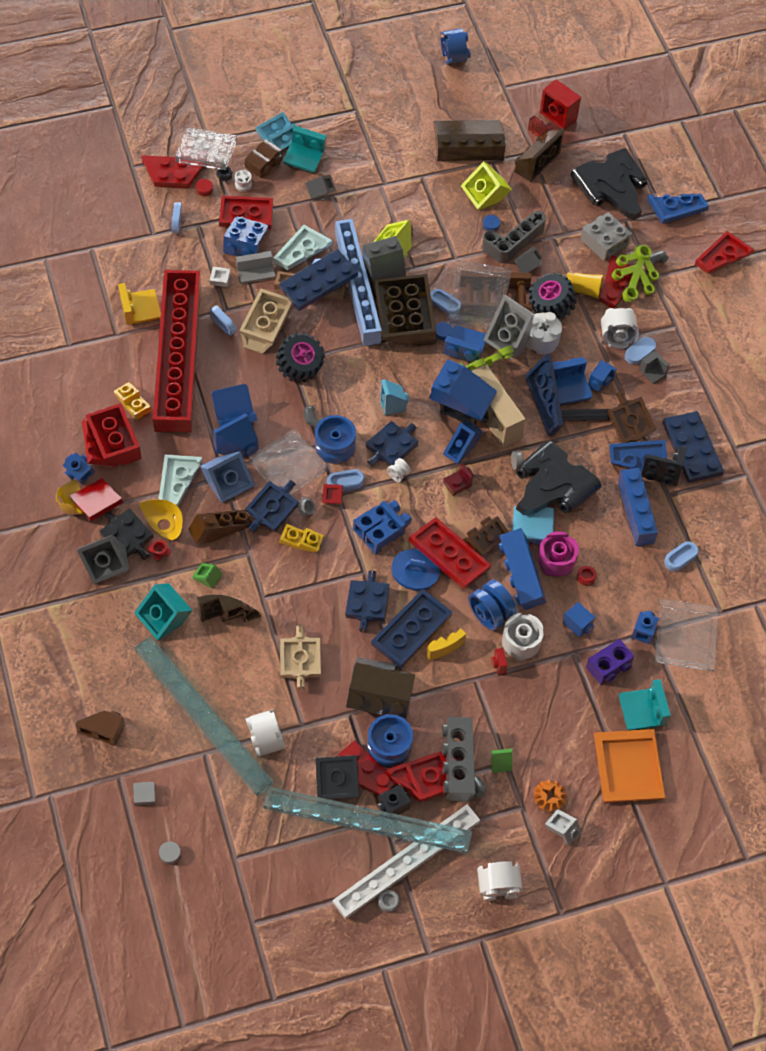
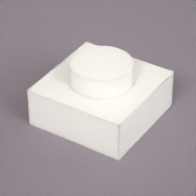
M213 267L210 285L227 287L231 270Z

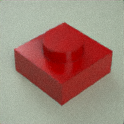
M323 484L322 503L342 504L343 485Z
M503 647L495 649L494 656L491 657L492 666L494 669H497L498 675L506 674L508 664Z

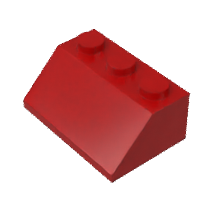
M121 403L85 415L104 461L125 465L142 459L139 443Z

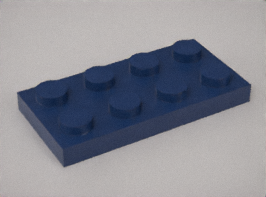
M336 249L281 282L279 288L293 305L301 311L356 278L358 271Z
M698 411L663 418L662 423L674 451L678 453L680 446L687 447L682 470L688 483L723 475L724 469Z
M422 589L371 641V645L402 668L452 616V611Z

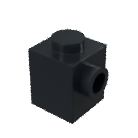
M400 784L379 795L377 808L380 814H385L387 820L409 810L411 801Z

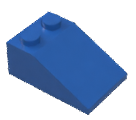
M447 359L431 387L430 399L482 421L497 390L465 366Z

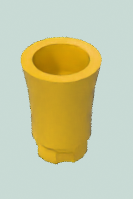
M567 273L568 280L571 281L576 293L589 295L597 299L600 298L604 275Z

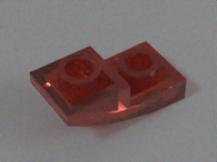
M535 115L529 118L528 131L537 137L542 136L547 131L560 129L551 121L548 124H544Z

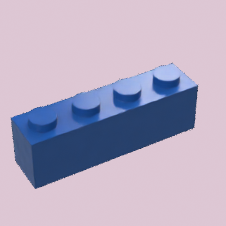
M640 468L621 470L618 484L635 546L654 544L658 531Z
M522 528L500 535L501 543H499L502 554L505 553L507 558L504 560L507 571H511L512 576L509 577L512 588H516L517 594H514L518 606L521 605L524 610H528L547 603L527 537Z

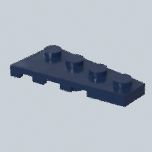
M545 354L525 375L546 433L549 436H553L564 424L552 357Z

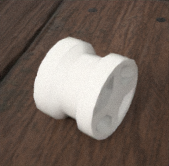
M240 170L235 174V188L240 192H247L252 188V176L249 171Z
M399 458L395 461L394 465L387 468V472L394 481L399 483L403 480L404 476L411 473V469L404 460Z

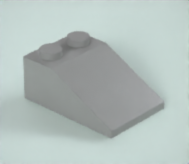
M504 295L484 341L497 350L512 345L514 356L510 359L516 358L523 354L529 341L534 314Z

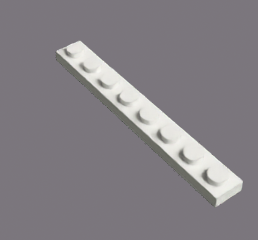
M468 804L336 897L333 900L334 906L346 920L378 897L380 893L389 889L478 825L480 819Z

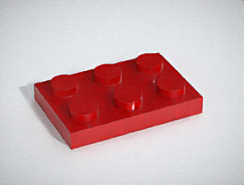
M222 195L219 227H230L235 217H243L266 224L268 229H271L273 198Z

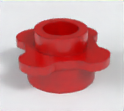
M164 540L155 541L148 547V551L153 554L155 561H160L164 556H170L171 550L167 548Z

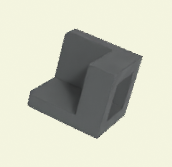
M331 174L306 182L311 199L336 191Z
M533 246L518 255L514 261L521 272L528 273L540 266L544 260L536 247Z
M654 351L642 359L639 371L652 384H655L667 376L669 364Z

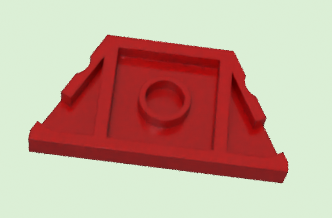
M141 155L142 163L145 165L154 187L189 188L193 180L199 176L202 167L207 165V158Z
M442 751L389 768L386 771L389 778L398 785L401 784L403 789L419 803L446 794L443 792V784L446 781V774H443V762H446V755H443Z

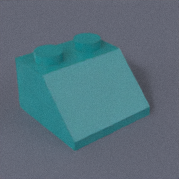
M170 583L154 584L134 614L158 641L180 627L193 610Z

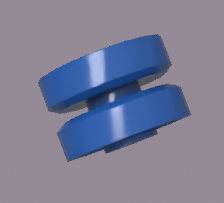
M330 415L323 418L315 429L316 453L325 462L332 464L343 463L349 460L356 449V428L348 418L340 415Z
M490 580L482 586V590L478 589L468 596L472 612L480 623L489 630L497 629L503 624V621H507L511 616L517 614L516 604L512 596L496 580Z
M386 714L378 717L372 722L368 730L367 750L369 755L384 767H395L403 764L408 759L412 750L413 731L410 724L404 718L397 715Z

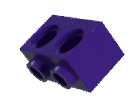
M619 638L588 658L586 668L598 683L602 685L606 681L608 683L613 681L621 671L623 673L628 671L632 667L634 655ZM616 656H619V657H621L623 660H618V659H616L615 657H616ZM600 666H604L608 670H602Z

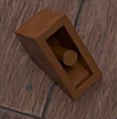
M103 710L78 720L75 725L78 733L115 746L125 727L124 717L120 713Z

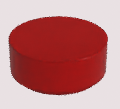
M200 179L196 183V192L201 196L210 195L213 192L212 182L208 179Z
M582 566L579 568L577 580L580 584L589 586L596 580L597 573L593 567Z

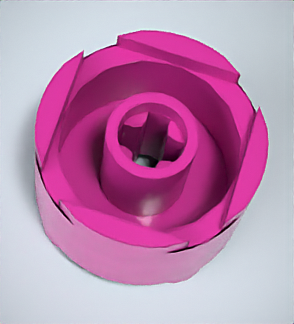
M565 532L549 533L542 540L538 553V564L543 573L556 577L572 573L579 553L577 541L569 537Z

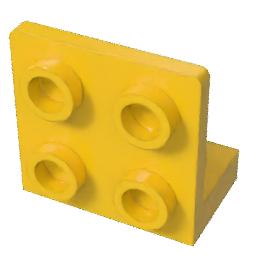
M125 283L118 284L126 325L160 319L161 312L155 289L131 293L130 289H126Z

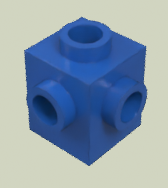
M77 452L69 455L62 465L66 469L64 473L71 480L75 478L81 484L96 472L87 463V457L84 454L80 456Z

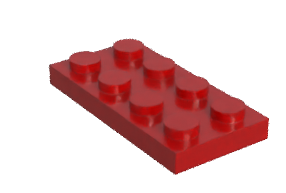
M437 517L409 537V542L464 590L491 568V564Z

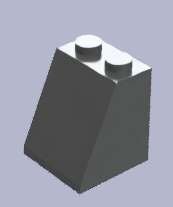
M396 236L363 245L362 258L374 298H377L375 279L406 276L403 249Z

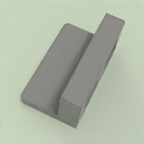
M271 251L236 257L237 271L241 284L275 278Z

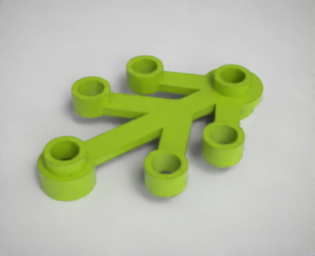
M640 245L635 249L634 253L620 255L616 260L617 265L620 267H624L629 261L637 260L635 265L623 269L617 268L612 273V278L616 281H619L625 275L632 274L629 286L623 291V299L626 302H633L638 297L636 286L639 277L644 285L643 293L650 296L655 291V287L650 281L655 282L659 278V273L650 261L652 251L647 245ZM643 264L646 266L649 272L647 275L643 269Z
M509 345L498 350L499 353L485 359L476 360L465 367L470 371L486 364L488 367H491L492 362L498 361L502 357L503 360L513 357V347Z

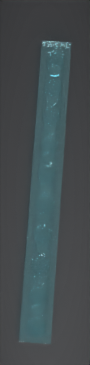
M150 636L135 646L136 653L253 793L258 796L272 786V779Z
M274 787L268 788L263 803L264 809L468 854L472 838V831Z

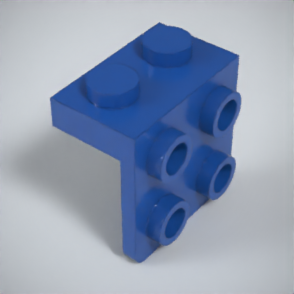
M235 217L224 235L223 253L237 257L259 253V243L267 232L268 226L243 217Z
M455 325L450 337L447 336L445 339L443 354L469 362L479 360L486 344L484 341L486 333Z
M585 357L553 363L560 405L590 400L592 398V392L584 374L587 364Z
M246 384L212 391L211 395L219 427L244 414H247L251 425H254V421H258L256 413L253 411L249 389Z

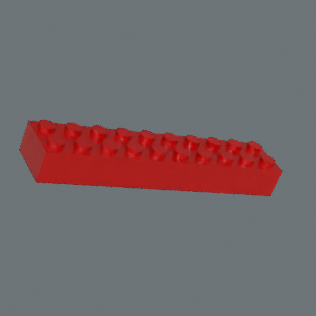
M164 270L153 410L154 432H192L201 277L198 270Z

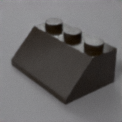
M564 129L547 131L542 136H539L535 143L529 146L522 156H518L515 160V173L532 182L561 153Z
M356 662L346 708L380 715H397L406 720L415 674Z

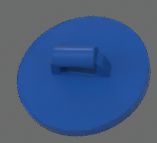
M416 549L405 550L397 554L391 566V572L396 582L404 588L413 591L431 588L437 582L440 573L439 567Z

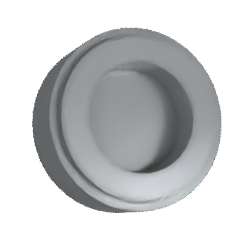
M513 451L511 455L512 468L517 470L518 466L524 462L521 451Z
M166 842L161 845L159 856L163 863L174 864L180 858V848L176 843Z
M385 890L380 893L378 897L379 908L386 913L394 912L399 906L398 894L393 890Z

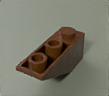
M246 510L197 514L188 529L195 543L198 544L213 542L246 529L252 522Z

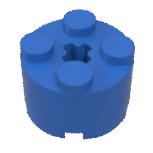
M462 28L441 32L444 35L440 38L443 56L447 57V60H445L447 65L465 62L467 58L471 57L470 49L467 48L466 43L468 41L467 31L464 32Z

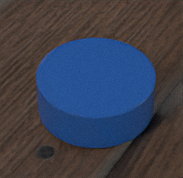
M487 215L484 217L483 228L486 231H497L499 229L500 219L497 216Z
M446 322L438 323L436 325V338L445 340L447 336L450 337L452 326Z

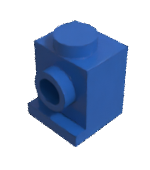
M601 360L590 374L589 386L601 392L604 386L608 387L610 382L614 380L617 368Z
M640 611L631 638L650 645L659 618L655 617L656 615L651 611Z

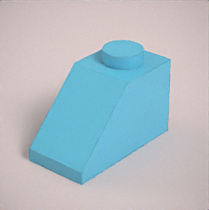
M385 379L381 380L380 403L385 416L406 411L407 403H409L407 392L404 393L401 385Z

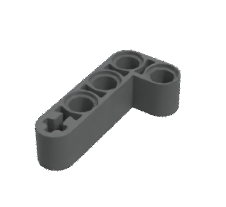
M541 211L533 212L505 237L492 230L486 231L483 235V251L499 263L509 262L544 231L546 215Z

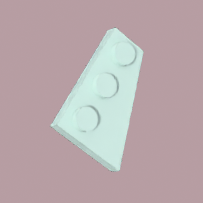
M303 225L275 255L273 262L289 270L331 246L332 240Z
M165 455L159 499L168 500L179 506L203 462V458Z

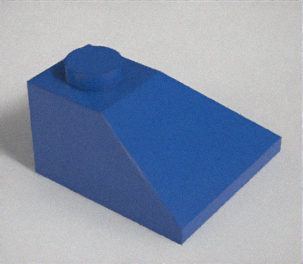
M247 414L213 430L215 452L217 454L228 455L241 452L244 458L253 455L259 450L258 438Z

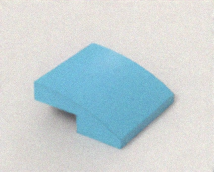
M281 112L257 126L255 130L263 141L267 139L284 150L292 142V131L296 125L295 123L291 124L285 113Z
M514 506L513 530L522 528L528 542L533 541L534 545H540L549 533L554 532V508L546 507L537 513L522 515L516 510L517 506Z

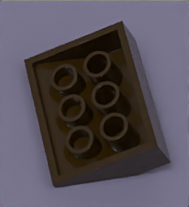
M500 120L434 121L437 161L504 160L506 144Z
M419 274L375 279L382 340L416 346L437 344L428 275Z

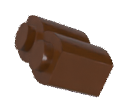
M267 139L262 141L256 150H253L245 158V168L260 178L268 175L272 167L280 164L282 161V149Z

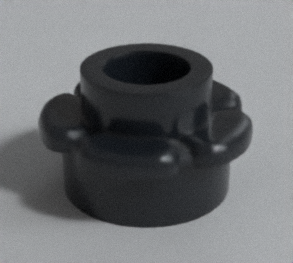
M223 165L218 168L216 177L220 181H228L233 177V172L229 166Z

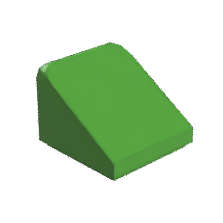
M201 563L192 578L207 587L214 588L222 573L216 565Z
M512 749L492 750L490 763L493 773L512 771Z

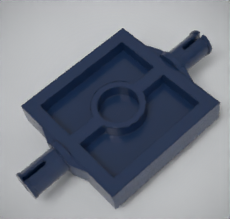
M389 422L366 442V448L374 454L373 457L367 460V463L373 467L380 460L391 466L395 464L397 459H403L418 446V440L410 435L417 429L416 425L410 423L409 426L403 429L394 422Z
M289 480L284 487H280L269 481L245 508L246 512L255 518V521L248 529L255 533L263 525L276 532L298 507L299 502L289 493L296 486V483Z
M372 570L368 571L367 581L351 580L345 612L346 618L361 621L359 631L363 632L364 630V633L367 632L368 622H385L390 584L376 582L377 572L374 570L373 572Z

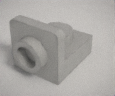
M558 809L545 823L546 828L563 837L565 844L568 846L581 833L577 819Z

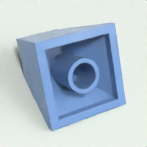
M241 452L217 457L200 466L207 483L222 503L255 486Z

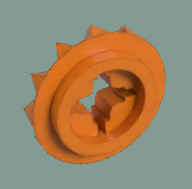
M550 779L544 782L541 781L534 790V801L544 811L555 812L557 809L560 810L566 803L567 794L565 788L558 781L555 782ZM554 790L556 798L551 797L547 802V794L545 792L549 793Z

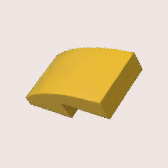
M130 382L114 391L119 401L136 420L152 411L151 406L140 396L139 391Z
M286 524L279 543L292 548L317 553L324 535L308 528L303 531Z
M460 628L456 633H451L447 640L442 636L437 641L433 640L427 647V659H437L453 652L465 643L466 633Z

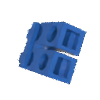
M384 500L380 505L353 520V531L362 541H365V544L376 555L385 545L404 535L405 528L411 524L412 519L407 513L401 516L396 514L400 511V506L395 500L386 503Z

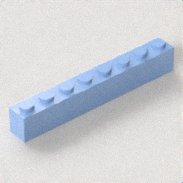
M353 219L335 221V236L339 251L358 271V276L347 282L363 346L380 344L381 327Z

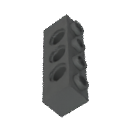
M448 717L446 724H442V736H445L442 754L446 755V762H443V774H446L443 792L447 793V801L472 802L475 795L472 718ZM453 738H457L461 742H456ZM454 757H459L462 761H457ZM454 776H460L463 780H457Z

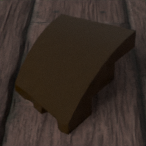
M225 595L197 597L201 622L221 616L223 622L242 616L244 622L261 617V613L258 610L233 597Z

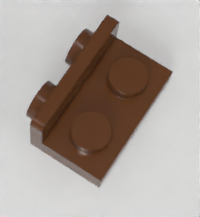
M498 516L485 518L480 522L482 526L478 529L474 527L466 533L468 536L463 539L464 542H470L474 550L481 556L501 542L500 535L509 532Z

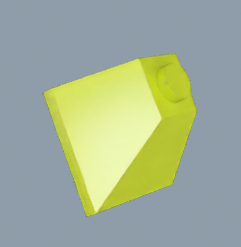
M484 161L461 185L478 210L501 202L512 190L504 178Z
M410 220L386 225L373 242L396 236L403 249V256L405 258L408 255L407 252L412 247Z

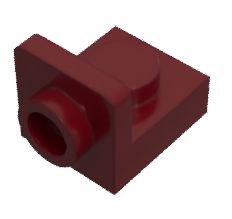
M461 464L459 471L443 478V483L452 496L472 487L474 475L470 468H466L464 464Z

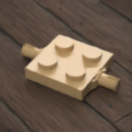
M299 625L296 626L295 637L280 639L281 678L297 679V690H300V683H302V690L305 689L306 678L321 677L320 638L304 636V626L302 625L301 632H299Z

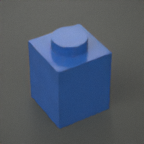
M577 602L565 613L562 623L580 638L584 633L587 635L593 630L595 616Z

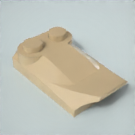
M260 288L239 330L243 347L263 354L274 344L286 318L291 314L293 303L285 296Z

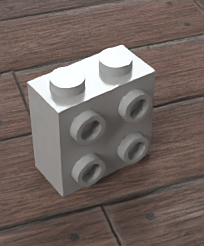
M607 212L603 216L597 217L594 222L583 227L581 240L605 261L611 255L616 254L630 244L632 233Z

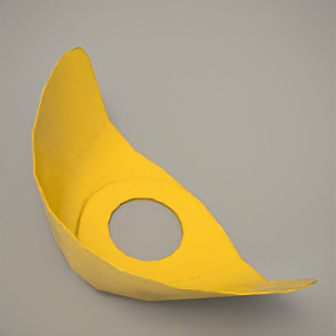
M72 480L61 486L56 493V502L67 515L83 514L70 500V495L80 490L77 480ZM59 496L61 497L63 504L60 503Z
M162 499L146 500L140 503V508L146 520L159 535L169 540H174L180 535L183 517L177 505ZM161 520H168L170 527L166 530H161L158 527V523Z

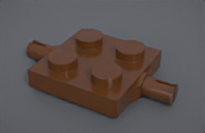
M623 391L617 392L616 396L620 404L608 410L607 413L620 442L645 441L644 437L655 432L656 427L642 396L634 400H626Z

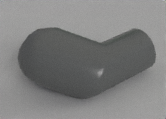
M659 251L651 254L650 261L654 266L658 260L664 263L669 257L665 251Z
M306 406L303 410L305 422L316 428L321 420L316 418L314 412L316 410L313 406Z
M475 776L474 796L483 798L484 793L487 792V787L481 778Z

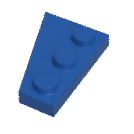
M663 194V197L648 195L647 198L662 224L708 211L709 208L702 194H681L670 197V194Z
M666 440L609 444L611 464L631 469L640 468V471H642L647 454L667 459Z

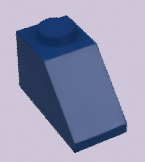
M469 421L461 422L443 455L459 464L475 447L483 430Z

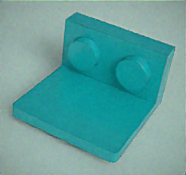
M294 126L292 142L283 159V163L315 173L326 148L327 135Z
M661 679L653 680L648 689L619 693L618 697L628 731L667 726L671 715Z

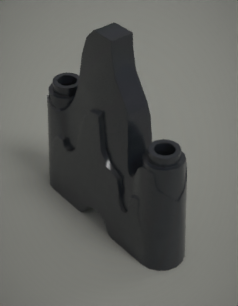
M626 148L608 154L607 160L604 163H598L593 160L572 170L571 178L593 205L600 206L604 201H607L627 218L636 219L641 217L642 210L638 205L637 191L634 186L642 189L646 187L648 182L646 176Z
M546 441L525 459L516 470V474L521 479L534 476L526 485L524 497L517 504L516 510L522 515H531L550 505L559 504V509L563 513H570L601 488V482L582 465L574 466L569 464L567 461L568 454L553 442Z

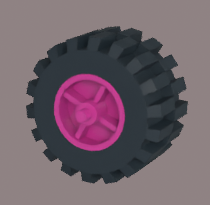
M554 272L550 275L544 274V277H539L537 282L534 281L532 283L533 287L529 289V299L536 314L552 312L558 319H564L566 315L571 314V310L575 309V304H577L576 294L567 276H562L561 273L555 275Z
M298 332L295 336L293 334L289 335L283 341L276 354V366H279V372L284 373L282 375L284 378L289 377V381L293 382V380H296V383H300L302 380L307 382L309 379L314 378L324 363L323 359L325 358V353H322L324 348L319 346V340L315 341V337L312 335L309 337L308 333L301 335Z

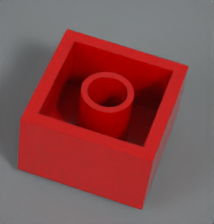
M556 79L543 89L539 113L565 130L577 121L581 96Z

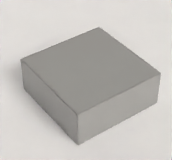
M154 782L133 783L134 806L155 804Z

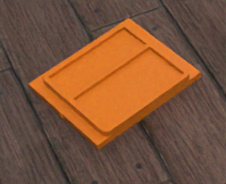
M654 729L596 732L593 734L603 803L665 799Z

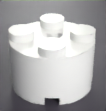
M609 308L606 310L605 315L601 319L604 343H608L609 347L615 349L629 347L630 343H635L639 338V331L634 310L631 308Z
M554 313L534 314L530 338L526 345L529 350L532 349L537 351V354L542 355L550 354L556 350L560 342L562 324Z
M522 613L511 616L505 624L502 636V645L505 651L519 661L535 656L540 650L543 640L542 623L538 618L530 614L522 615Z
M274 709L246 718L257 756H264L285 749Z
M512 862L489 863L486 869H483V865L477 868L480 895L483 896L484 901L496 900V896H505V899H515L518 897L517 894L523 890L519 863L513 866Z

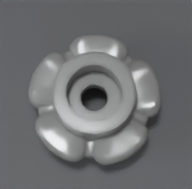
M307 497L301 498L298 504L299 513L302 516L312 514L315 510L314 501Z

